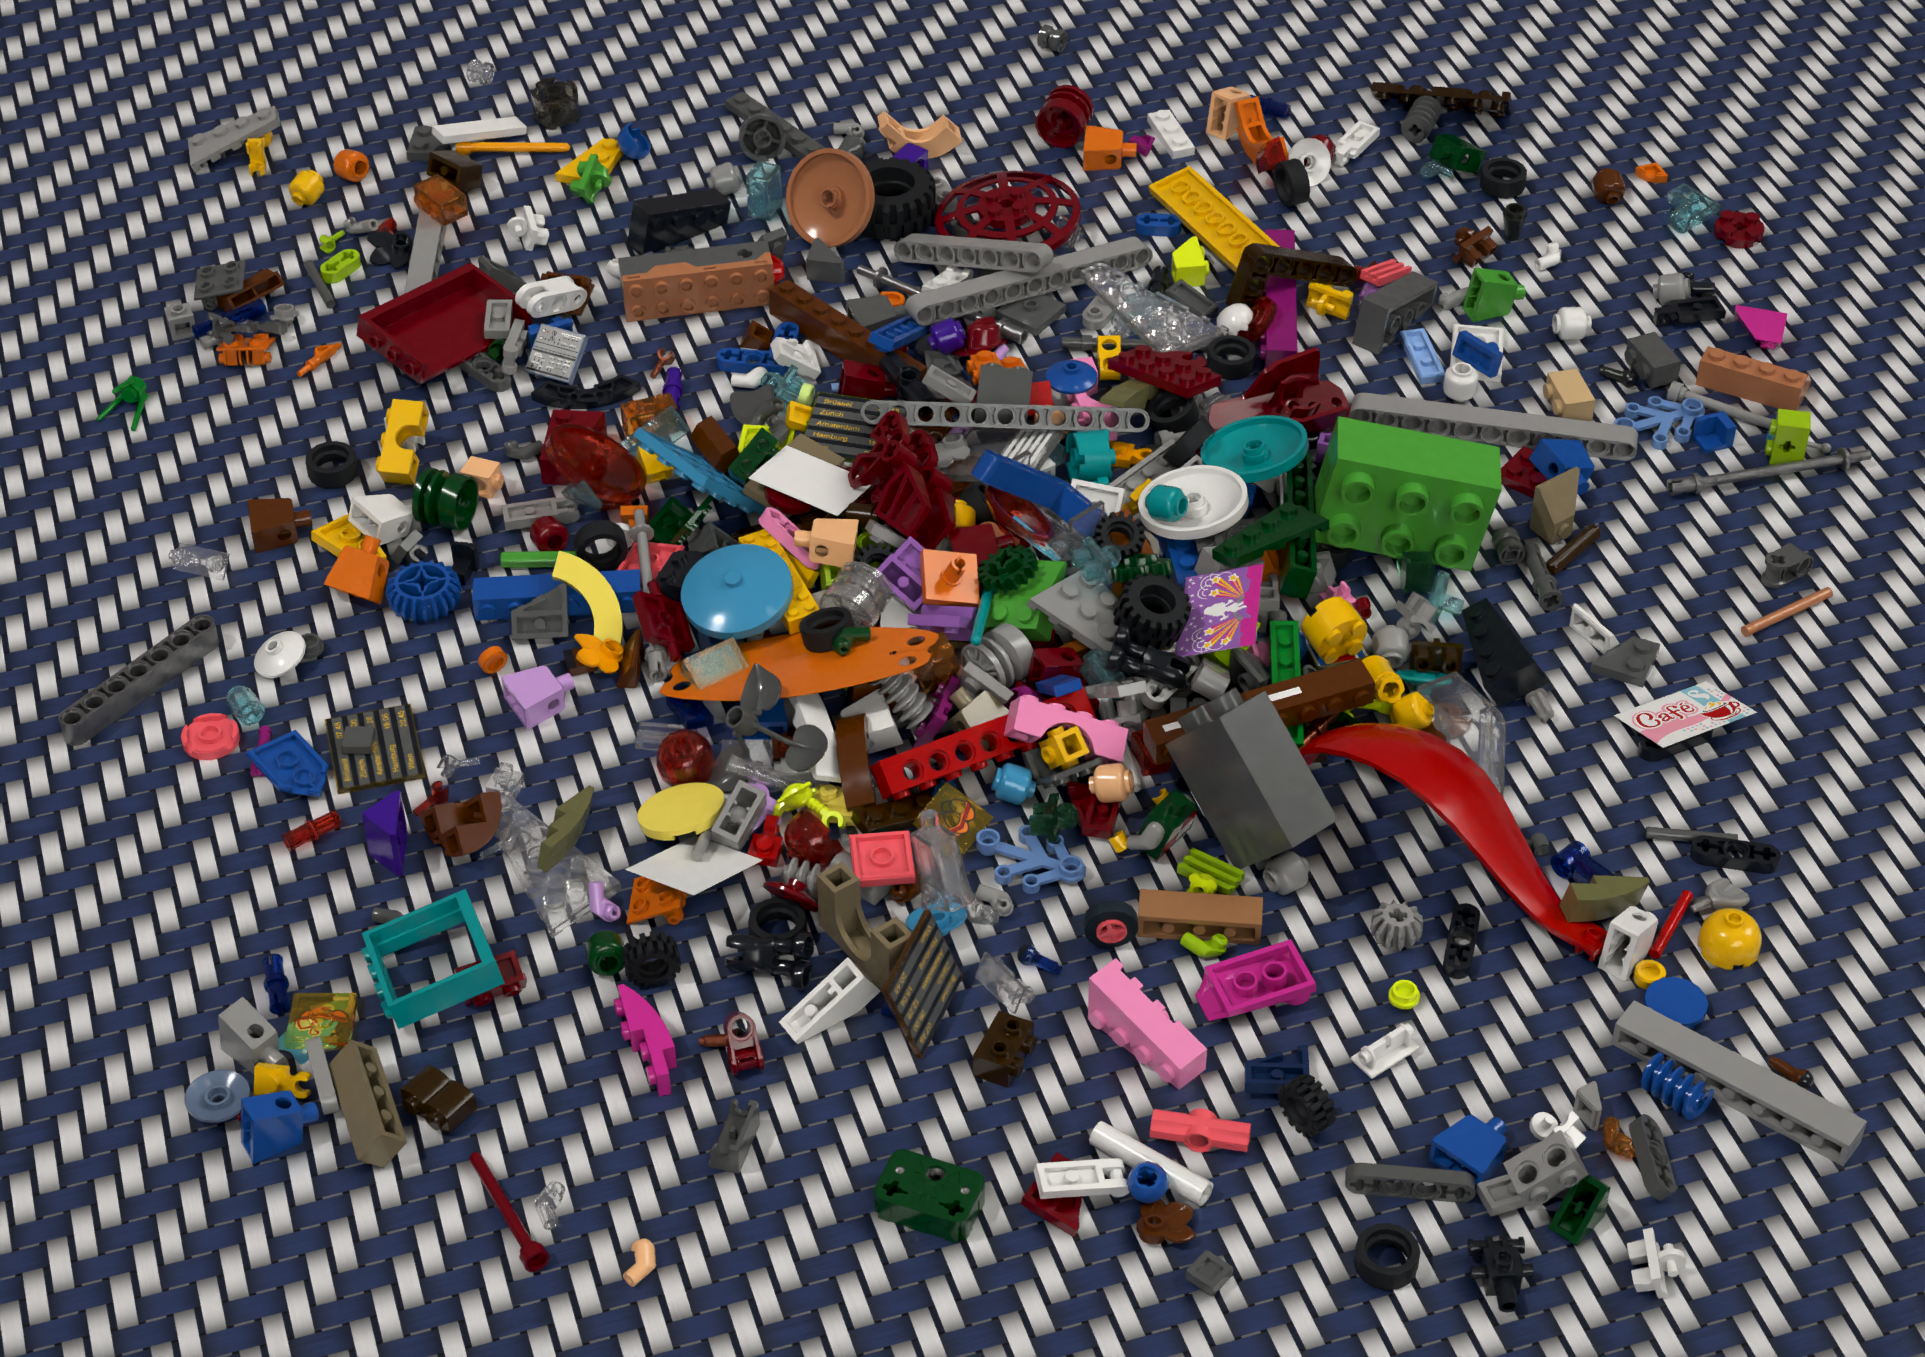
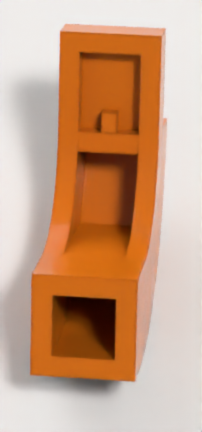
M1259 97L1234 102L1239 126L1236 127L1244 151L1252 162L1259 167H1264L1288 160L1284 137L1273 138L1266 127Z

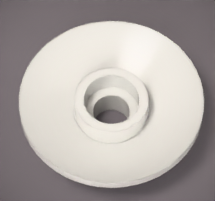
M1305 138L1298 141L1292 147L1288 160L1296 158L1304 165V159L1306 158L1307 164L1304 167L1309 177L1310 186L1321 183L1328 175L1331 166V157L1326 145L1318 139Z
M285 631L272 636L257 651L254 659L255 670L265 678H277L287 674L299 664L305 654L306 643L304 638L294 631Z

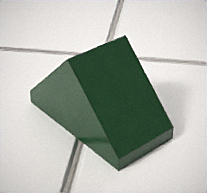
M1590 1174L1584 1177L1575 1186L1570 1187L1548 1228L1576 1246L1579 1245L1605 1216L1611 1187Z

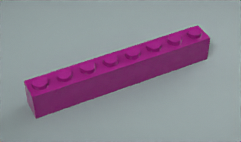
M1265 229V234L1280 247L1295 249V230ZM1269 275L1260 300V313H1262L1260 314V344H1265L1261 345L1260 360H1265V369L1274 361L1297 354L1296 279Z

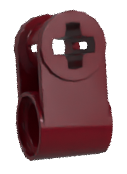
M740 1011L730 1013L724 1021V1033L732 1076L738 1075V1071L756 1067L759 1070L764 1069L763 1054L758 1041L754 1020ZM738 1019H745L747 1022L746 1031L741 1035H734L732 1032L733 1023Z

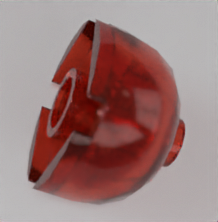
M689 729L676 730L669 733L660 742L656 751V766L662 780L671 787L686 783H704L713 773L714 751L707 738L699 732Z
M803 809L789 821L784 832L785 844L789 849L786 855L790 860L793 857H797L799 860L798 866L804 860L810 862V868H813L816 863L820 864L821 868L828 866L837 853L843 851V847L837 838L833 842L830 840L831 838L828 834L830 830L812 813L808 811L804 813Z

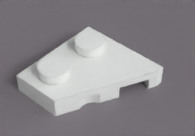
M776 337L770 345L773 358L779 365L788 366L800 375H806L813 379L820 375L821 370L812 341L805 340L803 344H798L797 339L790 338L788 340L781 337Z

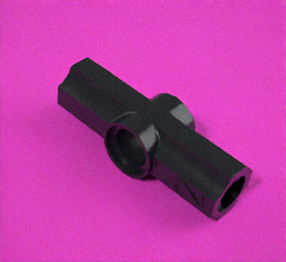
M894 351L888 352L879 360V368L896 386L897 397L906 401L938 402L936 396L922 383L920 370L914 366H909L899 354H896ZM921 407L918 413L925 416L931 414L932 410L929 407Z

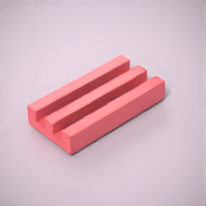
M1390 259L1362 269L1360 278L1380 287L1411 273L1412 267H1404V263H1397V260Z

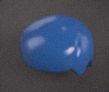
M629 122L618 134V147L629 158L636 160L644 159L650 153V144L647 138L641 134V129H631L632 122Z

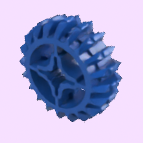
M433 559L429 562L421 560L420 563L416 564L410 562L408 567L400 566L399 571L392 572V577L388 579L386 586V598L390 609L395 612L397 617L402 616L404 621L413 619L414 623H417L419 620H424L427 623L428 619L438 621V616H448V611H454L455 605L460 603L462 588L457 572H454L451 566H444L443 562L435 564Z

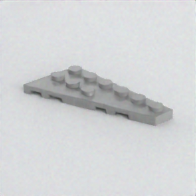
M1088 566L1029 599L1026 606L1033 611L1036 608L1049 616L1048 621L1056 626L1060 623L1072 632L1073 638L1108 660L1118 632V626L1114 625L1113 621L1115 617L1113 612L1118 599ZM1142 678L1146 680L1147 683L1151 680L1149 678ZM1191 679L1186 682L1184 688L1179 689L1172 697H1186L1189 699L1194 696L1196 692L1191 690ZM1158 688L1155 693L1159 695L1161 690Z

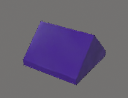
M393 791L361 814L369 855L396 876H403L408 830L401 791Z

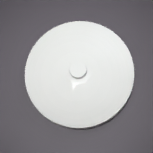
M1195 465L1169 471L1151 481L1139 497L1138 508L1142 523L1156 535L1176 540H1192L1218 534L1233 526L1245 514L1249 498L1244 480L1235 472L1218 466ZM1167 485L1178 487L1187 497L1188 508L1186 514L1178 521L1173 523L1152 519L1148 514V510L1145 507V498L1155 486Z

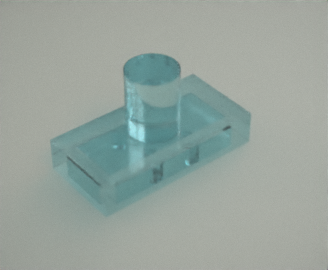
M1439 570L1428 596L1429 603L1438 609L1431 620L1434 625L1442 610L1459 616L1464 605V600L1446 594L1450 573Z

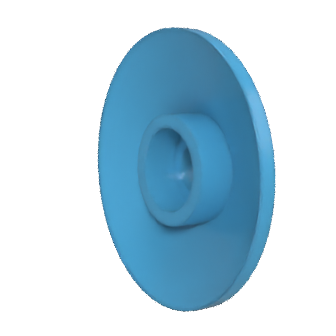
M933 903L913 911L906 919V926L913 933L922 914L925 913L926 917H928L929 913H931L943 937L949 931L956 929L965 922L967 912L962 905L957 903Z

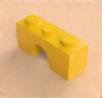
M393 399L391 408L387 409L386 432H383L381 435L382 452L381 456H378L376 459V471L384 482L415 485L419 459L414 450L403 449L402 444L407 438L412 436L425 437L429 411L422 401Z

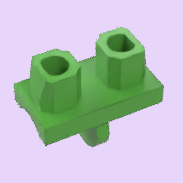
M590 154L588 161H579L577 166V173L581 180L572 181L569 188L574 196L583 197L587 204H593L598 191L602 187H609L612 178L607 174L608 169L598 161V155Z

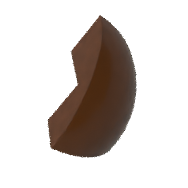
M500 791L479 793L465 802L436 805L421 813L422 824L433 844H441L445 848L444 854L451 857L467 855L482 848L491 840L500 822L502 810Z

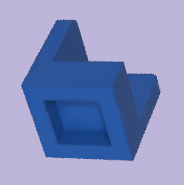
M1724 411L1700 416L1695 419L1692 439L1704 453L1733 447L1737 426Z

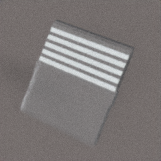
M971 429L964 437L968 442L970 455L963 461L954 460L950 466L939 471L951 478L952 481H980L971 472L985 449L1040 470L1064 436V433L1061 430Z

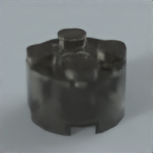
M557 77L538 81L535 84L536 88L531 90L533 116L538 123L544 125L546 130H555L558 126L578 122L580 108L578 89L574 82L567 79V83L557 81Z

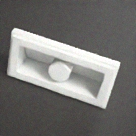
M1578 604L1573 605L1569 625L1602 654L1620 645L1614 634Z

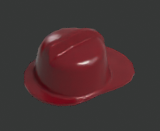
M994 317L979 318L967 326L965 333L967 339L964 340V346L954 351L953 354L957 356L975 355L980 351H989L998 345L1006 344L1007 340L1002 339L1000 328L995 323Z

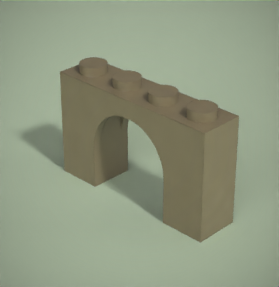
M840 862L817 874L819 925L882 991L912 932L897 917L871 930L861 906L860 879L843 862Z

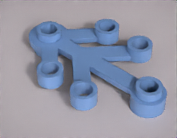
M1651 396L1648 398L1647 407L1640 406L1634 402L1627 403L1624 410L1625 417L1617 418L1614 424L1632 427L1637 432L1659 426L1657 433L1652 436L1651 446L1657 450H1663L1667 447L1668 433L1673 421L1683 419L1681 426L1675 429L1674 440L1678 443H1687L1690 440V429L1693 421L1697 417L1704 416L1705 408L1703 403L1696 398H1687L1680 404L1664 400L1658 396ZM1662 409L1670 410L1672 412L1662 411ZM1640 415L1649 417L1647 419H1643L1636 422L1632 420L1639 418Z
M1023 825L1019 828V841L1027 845L1030 851L1000 842V835L994 829H982L976 835V848L982 855L992 856L998 853L1021 861L1011 865H999L995 868L994 879L1000 885L1011 883L1013 876L1041 868L1050 870L1037 875L1027 874L1022 878L1023 891L1027 894H1035L1040 890V885L1058 880L1066 883H1076L1081 881L1086 875V866L1082 859L1075 855H1069L1064 846V838L1060 834H1050L1046 838L1047 851L1056 854L1057 859L1047 856L1036 836V828L1031 825Z

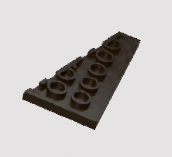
M1373 82L1371 89L1372 95L1376 96V99L1380 101H1390L1391 98L1398 99L1399 103L1412 105L1417 98L1426 95L1436 98L1441 103V106H1445V109L1449 111H1459V108L1468 109V113L1481 115L1482 112L1491 113V116L1497 118H1505V115L1511 116L1512 111L1510 92L1502 91V96H1497V94L1489 90H1482L1478 94H1473V91L1469 89L1433 86L1432 91H1428V89L1423 88L1421 85H1413L1409 89H1405V86L1401 84Z

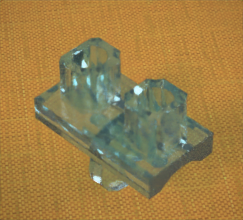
M792 364L782 379L778 372H767L761 378L762 387L768 383L773 386L775 398L778 397L784 402V410L787 409L790 401L796 402L803 383H807V381L796 376L798 367Z
M1091 536L1082 538L1083 547L1071 550L1073 566L1076 569H1082L1083 577L1087 582L1100 579L1105 586L1112 584L1113 581L1108 574V569L1118 566L1122 556L1120 550L1113 545L1100 548Z

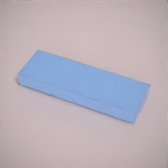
M1425 329L1400 331L1399 339L1420 385L1444 382L1445 371Z

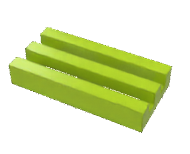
M1193 847L1189 852V856L1186 855L1183 858V863L1180 862L1177 865V873L1187 878L1192 873L1202 874L1205 872L1211 875L1217 882L1216 891L1223 895H1231L1245 877V871Z

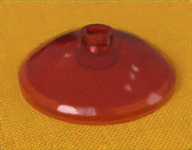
M990 485L985 488V500L990 513L999 524L998 528L1005 535L1011 534L1020 540L1026 541L1025 539L1034 543H1046L1053 538L1054 530L1051 523L1032 502ZM1015 515L1016 517H1018L1033 531L1021 525L1019 522L1013 519V516Z

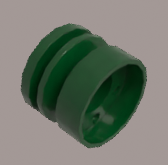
M432 467L424 469L415 484L412 497V513L415 521L424 524L428 523L433 526L440 524L441 527L460 532L466 530L476 512L479 495L478 483L472 476L459 473L450 475L445 470H438Z

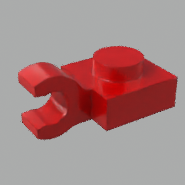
M767 814L763 834H753L747 854L763 860L756 865L777 867L784 845L783 837H778L780 826H777L779 816Z

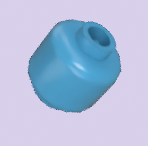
M1006 763L1002 768L997 767L991 790L995 791L997 799L1021 805L1025 802L1026 797L1032 799L1037 782L1032 780L1030 769Z

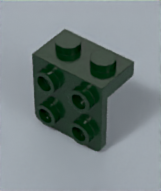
M709 494L692 513L671 496L648 524L654 530V536L650 541L682 545L687 539L685 533L690 536L700 523L698 517L703 520L710 512L712 507L709 503L714 497Z

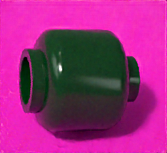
M602 930L589 937L585 945V954L588 965L595 974L612 976L623 970L622 950H625V944L621 936L610 930Z

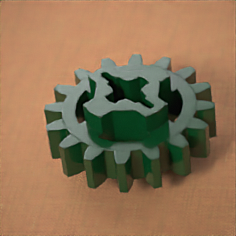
M1012 545L1004 549L999 548L997 554H988L989 559L982 560V567L977 568L978 578L982 587H985L987 592L993 590L994 594H997L1000 590H1003L1004 594L1013 589L1018 590V585L1029 584L1027 579L1035 578L1034 572L1039 570L1038 560L1034 551L1032 552L1030 547L1024 549L1022 545H1018L1015 549H1013Z
M1143 553L1123 558L1124 563L1112 566L1111 568L1112 581L1127 583L1128 580L1134 579L1139 574L1145 576L1146 573H1152L1154 576L1160 574L1165 577L1173 573L1172 560L1163 557L1157 558L1156 553Z

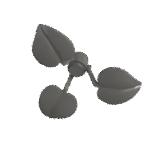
M754 663L746 680L740 706L732 707L725 717L727 726L734 730L732 735L737 738L741 747L737 745L729 746L720 753L707 782L720 788L723 793L732 792L739 779L747 783L754 770L753 762L747 758L750 750L742 735L752 736L759 730L789 745L785 760L788 767L797 772L811 769L823 758L824 753L827 751V737L820 728L814 725L799 726L794 732L792 741L759 724L757 716H761L762 710H770L776 705L781 695L782 686L777 676L757 663Z

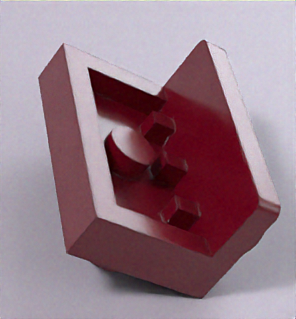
M515 950L494 956L505 984L465 1000V1006L472 1004L475 1007L483 1006L490 1003L494 997L500 995L512 997L521 993L523 988H526L527 978L525 973H522ZM480 960L474 963L454 968V973L456 974L460 971L477 965L482 961Z

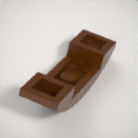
M865 713L837 719L836 722L838 764L845 805L848 812L877 805L875 786L870 769L867 742L869 733Z

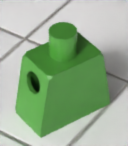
M1474 268L1462 309L1472 322L1505 316L1510 313L1514 300L1525 298L1526 290L1524 285H1518L1507 271Z

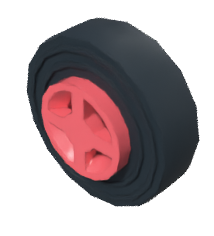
M1108 900L1099 902L1091 906L1083 917L1086 938L1091 943L1100 947L1111 948L1127 944L1135 938L1139 928L1136 911L1131 905L1123 901Z

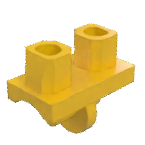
M1309 283L1306 306L1316 309L1317 315L1324 316L1327 313L1344 320L1349 317L1350 307L1353 302V292L1348 290L1341 292L1333 289L1329 284Z

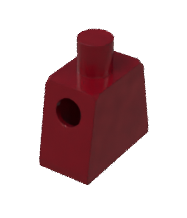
M843 360L837 395L868 400H883V397L897 398L896 386L892 382L885 381L884 372L879 366Z
M989 523L956 528L948 533L953 552L977 554V568L982 567V560L989 559L988 554H997L999 548L1004 549L1009 545H1012L1013 549L1016 548L1012 533L996 537L993 526Z
M1073 648L1033 649L1026 684L1037 692L1036 682L1060 674L1080 679L1094 676L1093 663L1090 660L1082 661Z

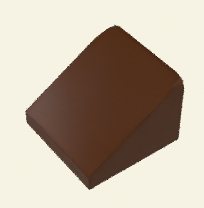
M752 320L743 333L740 347L769 350L774 332Z

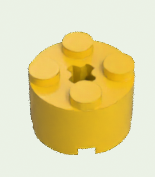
M1339 596L1328 598L1315 606L1317 611L1311 617L1307 614L1301 625V633L1326 664H1332L1338 657L1345 654L1355 655L1362 650V641L1367 634V624L1348 600L1345 601Z

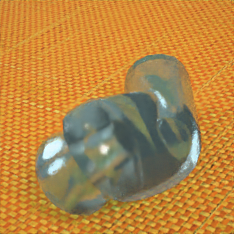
M1433 159L1421 166L1420 175L1426 179L1438 174L1451 178L1455 169Z

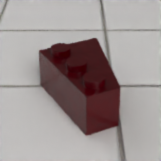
M553 409L539 459L542 484L569 485L584 467L585 459L589 455L592 456L600 440L604 441L607 437L605 412Z

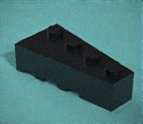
M716 188L633 201L627 244L639 256L648 255L666 249V246L671 247L727 224L731 201Z
M1487 598L1461 610L1483 686L1498 707L1550 683L1546 675Z

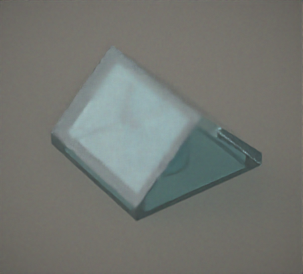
M732 637L683 659L679 674L689 681L684 682L687 686L693 684L696 688L702 690L750 666Z

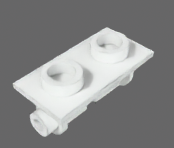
M1400 1023L1396 1026L1395 1030L1371 1045L1362 1047L1361 1051L1350 1057V1059L1373 1079L1419 1049V1046L1411 1040L1414 1029L1408 1023L1405 1025Z

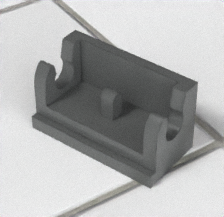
M734 1098L729 1106V1114L717 1143L711 1148L708 1167L740 1174L760 1126L758 1101L749 1100L747 1111L737 1106L738 1100Z

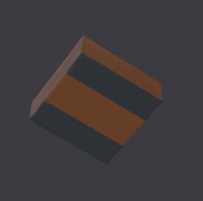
M582 647L563 651L566 666L571 676L598 671L597 667L585 666L576 659V654Z

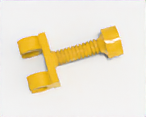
M272 131L259 138L247 139L246 151L250 158L248 167L251 176L256 171H260V176L265 174L266 160L264 147L271 144L273 139Z

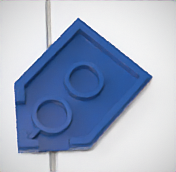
M296 730L246 752V756L278 791L321 797L329 765Z

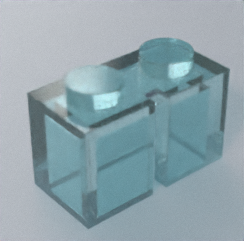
M758 160L746 175L747 194H750L747 197L748 216L771 221L782 207L780 165Z

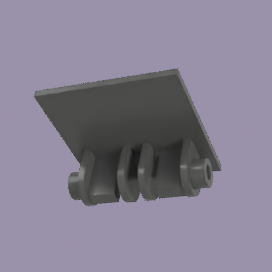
M246 260L230 261L226 264L205 266L197 269L194 301L201 300L207 310H213L218 306L217 296L242 292Z

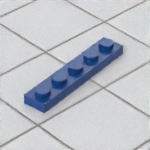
M907 315L872 331L868 342L875 344L874 348L881 352H892L923 337L928 333L931 325L921 326L910 315Z

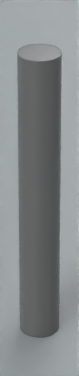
M307 260L304 266L326 307L329 309L333 308L336 303L314 262Z
M1646 827L1645 838L1670 841L1692 842L1694 838L1701 835L1738 840V834L1659 827Z

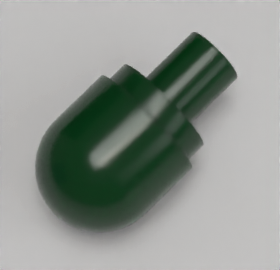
M496 339L490 343L488 351L493 359H504L503 346L506 339Z

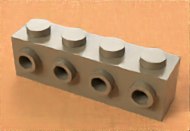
M350 1040L328 1066L357 1159L363 1163L384 1168L403 1148L407 1140L377 1048Z

